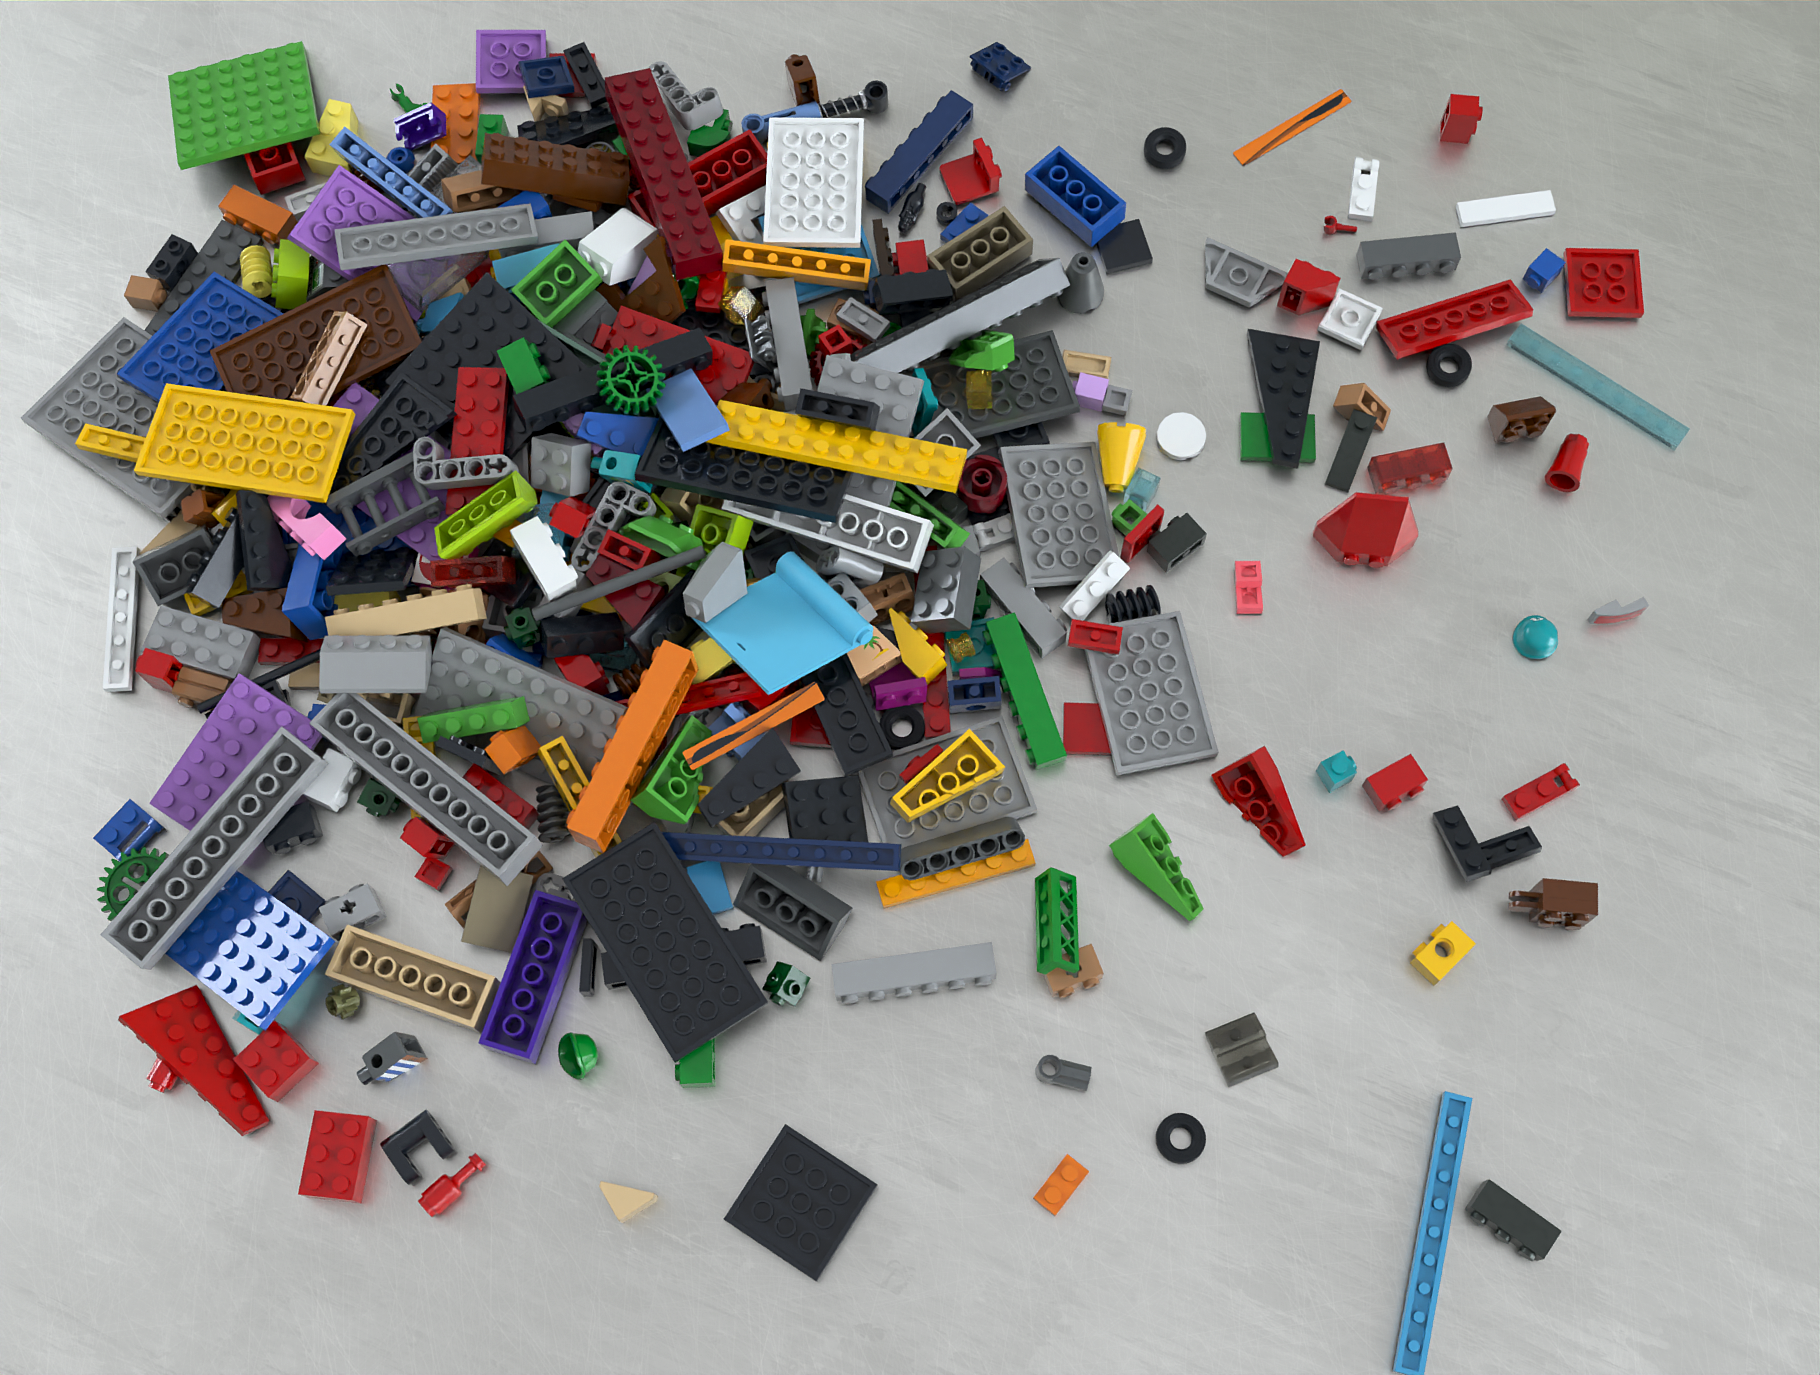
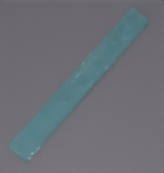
M1522 323L1506 344L1673 450L1678 447L1690 430V428Z

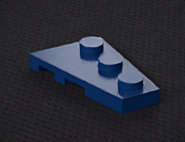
M585 412L575 437L606 450L636 454L642 457L659 418Z

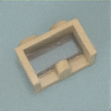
M357 693L398 727H403V718L410 717L412 706L416 701L410 694L404 693L403 696L394 693Z

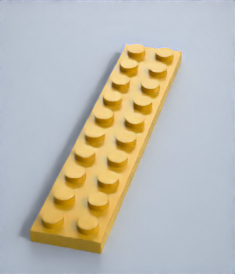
M719 400L717 408L726 420L730 430L706 441L707 443L953 493L957 491L967 457V449L800 417L794 414Z

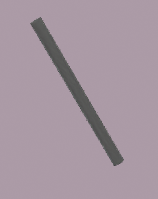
M702 545L533 608V616L538 621L707 557Z

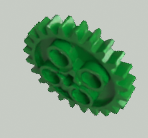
M143 847L141 854H139L135 848H131V856L121 852L122 860L120 862L111 859L114 865L113 869L104 868L109 874L108 877H99V880L104 882L105 886L97 888V891L104 893V896L97 899L98 902L106 903L101 911L104 913L111 912L107 918L109 921L112 922L138 892L137 889L124 883L122 879L127 877L143 886L168 858L169 854L164 852L159 856V850L156 848L149 854V850L146 847ZM139 866H143L144 874L140 878H134V870ZM128 888V898L124 901H119V892Z

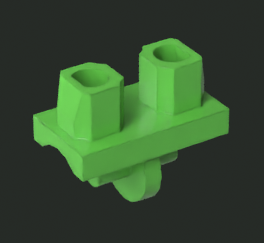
M814 308L807 309L806 315L800 316L807 359H811V352H814L816 344H819L818 335L828 330L826 322H823L821 318L815 315Z

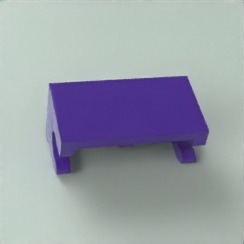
M432 102L394 118L396 138L400 141L404 137L405 148L410 151L447 135L446 114Z

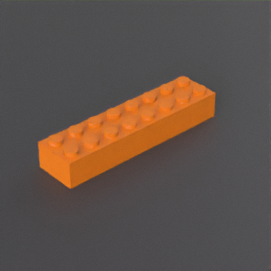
M667 640L663 641L661 647L657 646L652 655L653 662L649 670L645 669L640 678L641 685L637 693L633 692L628 701L629 708L625 716L621 715L616 724L617 731L613 739L610 738L606 742L603 750L605 754L601 762H597L591 772L592 779L589 785H585L579 795L580 802L576 810L573 809L569 813L566 821L567 829L576 842L600 853L606 852L631 803V798L642 782L699 670L693 651Z

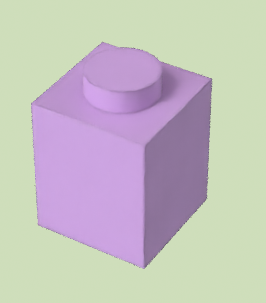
M1080 372L1078 381H1073L1072 383L1080 407L1101 412L1109 379Z

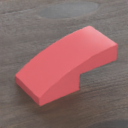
M1235 561L1237 614H1262V573L1260 561Z

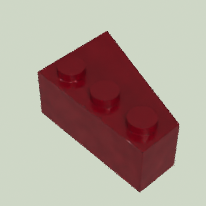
M599 554L585 575L594 586L632 571ZM647 579L603 597L633 629L666 595L663 587Z

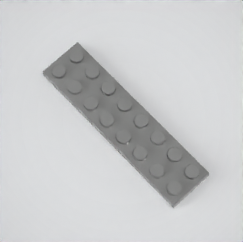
M531 203L335 229L341 270L539 243Z

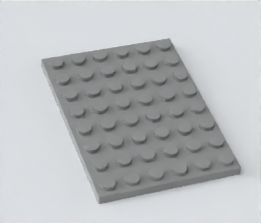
M123 317L21 419L25 424L162 519H165L182 499L192 491V483L139 476L134 471L135 462L81 450L75 445L85 423L141 437H146L159 403L121 380L117 373L152 335Z

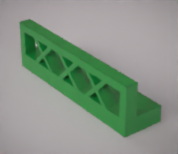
M1050 867L1035 878L1037 972L1046 975L1058 967L1076 973L1079 971L1076 876ZM1060 880L1067 883L1068 893H1065L1060 886ZM1061 901L1068 909V916L1060 908ZM1062 924L1069 933V940L1061 932ZM1062 948L1069 955L1070 962L1062 959Z

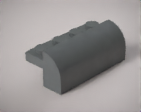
M594 289L563 317L553 329L564 336L570 333L591 345L599 323L611 326L612 329L618 312Z

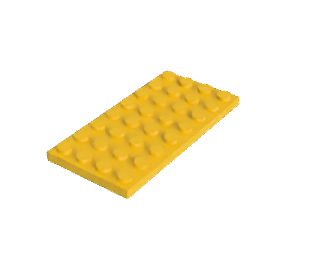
M166 383L134 471L139 476L234 490H249L261 494L326 503L356 414L352 409Z

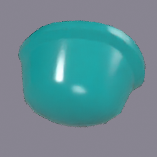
M1539 615L1528 616L1516 626L1513 633V644L1516 650L1526 658H1547L1557 648L1558 632L1555 625L1546 618Z

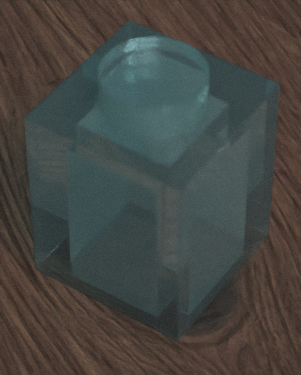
M1138 467L1125 491L1123 502L1126 503L1130 499L1146 512L1159 489L1161 478Z

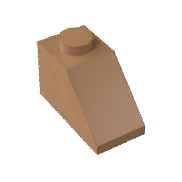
M1365 383L1340 386L1333 405L1346 420H1350L1354 409L1377 417L1373 429L1378 431H1384L1391 409Z

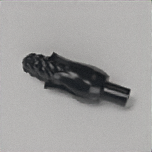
M918 183L915 191L910 192L905 199L902 211L898 215L900 217L898 230L901 233H906L910 226L916 223L917 216L924 205L923 194L926 190V185L923 183Z

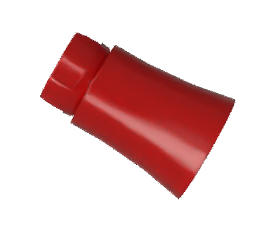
M1568 434L1565 437L1552 466L1545 475V481L1550 487L1562 492H1573L1580 487L1581 473L1589 446L1586 437L1580 434Z

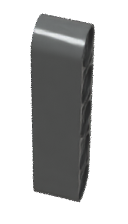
M1013 817L1000 818L902 848L900 872L907 880L923 878L1018 849L1024 844L1025 835L1016 819Z

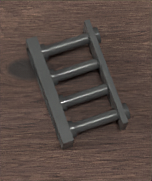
M413 452L330 494L326 502L327 506L336 515L343 514L354 538L347 542L346 546L355 556L369 553L373 547L427 519L436 518L442 511L446 510L443 502L437 496L431 499L426 487L415 479ZM407 478L411 479L422 504L411 510H408L397 487L398 482ZM384 490H388L399 513V516L388 522L385 521L374 498L376 494ZM363 501L366 503L377 526L365 534L362 533L352 511L353 506Z

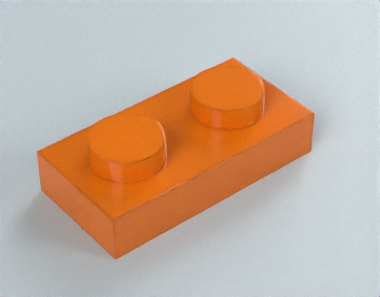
M1067 1154L1033 1199L1053 1216H1056L1089 1171Z

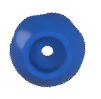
M405 147L392 149L386 157L387 160L405 174L409 173L415 165L414 154Z

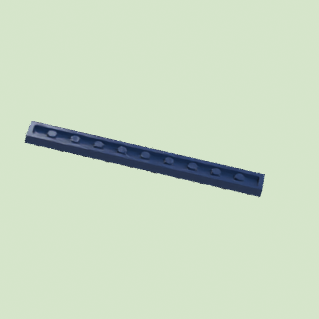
M662 832L679 860L900 871L901 844Z

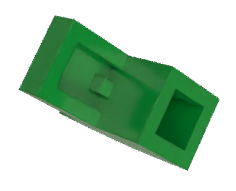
M723 109V114L715 119L712 127L704 125L698 129L691 130L687 140L689 155L699 157L731 140L730 133L733 122L730 120L729 110Z

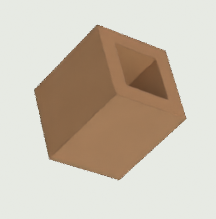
M131 275L124 297L132 308L157 312L167 298V291L158 279Z

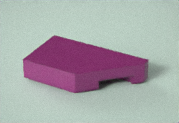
M986 667L959 669V680L993 676L1002 678L1000 671Z

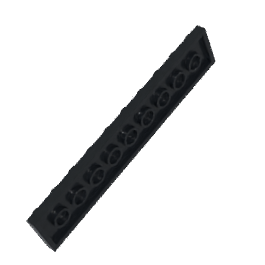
M791 533L744 551L754 577L761 580L776 572L778 560L787 552H794L803 560ZM847 653L800 678L804 687L816 682L825 698L824 701L813 707L845 777L893 757V752Z

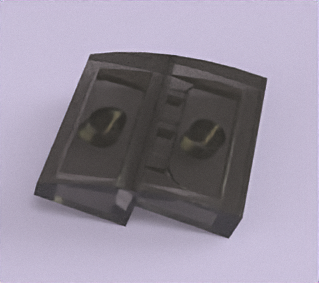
M1255 1012L1205 1032L1211 1051L1228 1087L1278 1067L1279 1062L1266 1040V1033Z

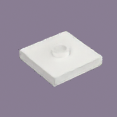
M1338 289L1317 330L1362 350L1383 308L1342 289Z

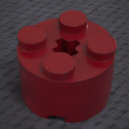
M977 455L975 458L965 461L957 488V496L968 506L970 511L976 513L995 512L1006 497L1007 473L998 459L989 455Z

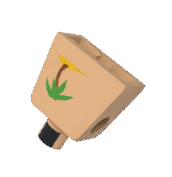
M873 626V637L867 644L860 645L847 652L862 687L901 662L900 651L875 626Z

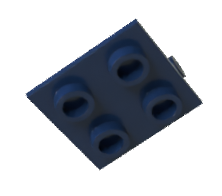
M998 42L987 46L969 57L972 59L970 63L972 70L983 76L984 79L988 78V82H993V85L1000 91H1007L1011 86L1009 80L1031 69V66L1026 64L1022 58L1014 55L1003 44Z

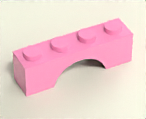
M275 495L267 497L275 521L311 556L317 553L325 560L346 540L321 513L305 519L311 507L306 500Z

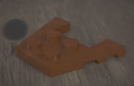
M658 236L643 249L655 267L656 272L625 297L617 283L609 286L604 282L596 289L617 312H619L621 306L672 323L686 311L678 282L673 277L671 270L673 264L671 257H668L664 245L667 244L664 236Z

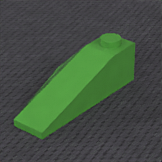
M1152 813L1119 836L1109 846L1115 858L1122 863L1124 868L1187 920L1191 921L1204 908L1191 881L1184 878L1180 871L1182 862L1179 856H1173L1168 844L1172 843L1168 833Z

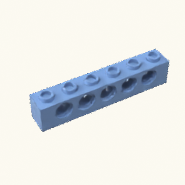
M346 127L329 144L342 159L418 218L455 214L447 205Z

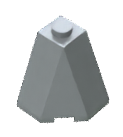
M724 542L716 546L706 555V558L702 559L683 592L686 615L704 623L748 593L742 549Z

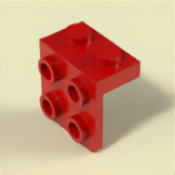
M982 137L973 140V154L942 164L939 168L950 196L956 205L999 191V178H1002L1001 169L998 164H994L992 150L989 145H985Z

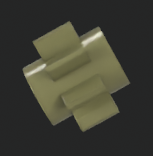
M344 984L332 987V992L328 993L325 1000L326 1008L335 1017L341 1016L342 1019L353 1016V1011L358 1010L360 1005L359 994L356 989L351 988V986L345 987Z

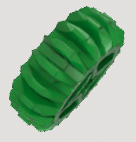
M624 345L622 352L618 348H614L613 355L609 353L605 355L606 361H601L599 364L602 370H598L596 376L601 378V380L597 381L596 386L604 387L599 395L601 397L608 395L609 397L605 403L609 405L612 401L615 402V411H618L620 406L624 407V414H628L630 408H632L635 415L639 413L640 408L647 412L649 405L654 407L657 404L655 398L660 399L663 393L660 390L666 386L664 382L660 381L665 378V373L657 372L662 368V364H653L657 358L656 355L648 358L646 357L648 350L644 349L642 354L638 353V346H634L632 352H630L628 345ZM624 362L623 374L617 375L616 378H611V370L617 364ZM634 363L641 365L646 372L637 370ZM628 375L631 376L632 380H636L634 384H631L630 380H626ZM646 382H651L650 391L638 398L639 386L645 385ZM615 388L624 389L628 397L618 393Z

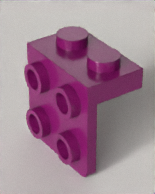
M902 659L899 664L869 682L876 711L926 702L927 683L925 677L916 678L908 670Z

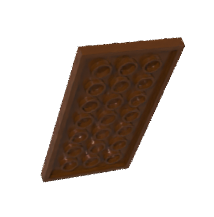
M380 265L210 350L227 392L294 401L290 397L334 311L348 312L366 323L367 327L332 395L406 359L423 340L388 265Z

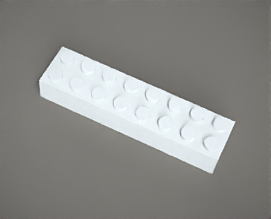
M847 494L836 523L724 500L722 506L724 511L743 516L754 522L832 547L839 546L876 561L917 574L934 527L930 520Z

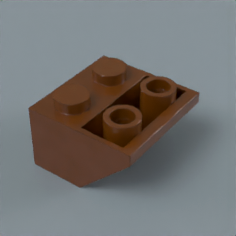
M1541 396L1493 405L1487 418L1495 442L1505 441L1510 443L1522 437L1535 438L1542 435L1556 413V408Z

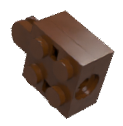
M1543 878L1529 892H1509V900L1513 902L1509 903L1508 910L1529 913V922L1537 923L1539 927L1549 928L1554 927V925H1565V929L1580 930L1581 927H1584L1598 916V883Z

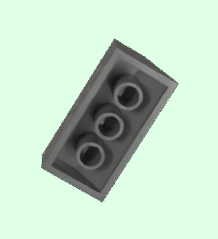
M753 863L750 865L733 903L734 906L820 961L844 928L853 907L786 865Z

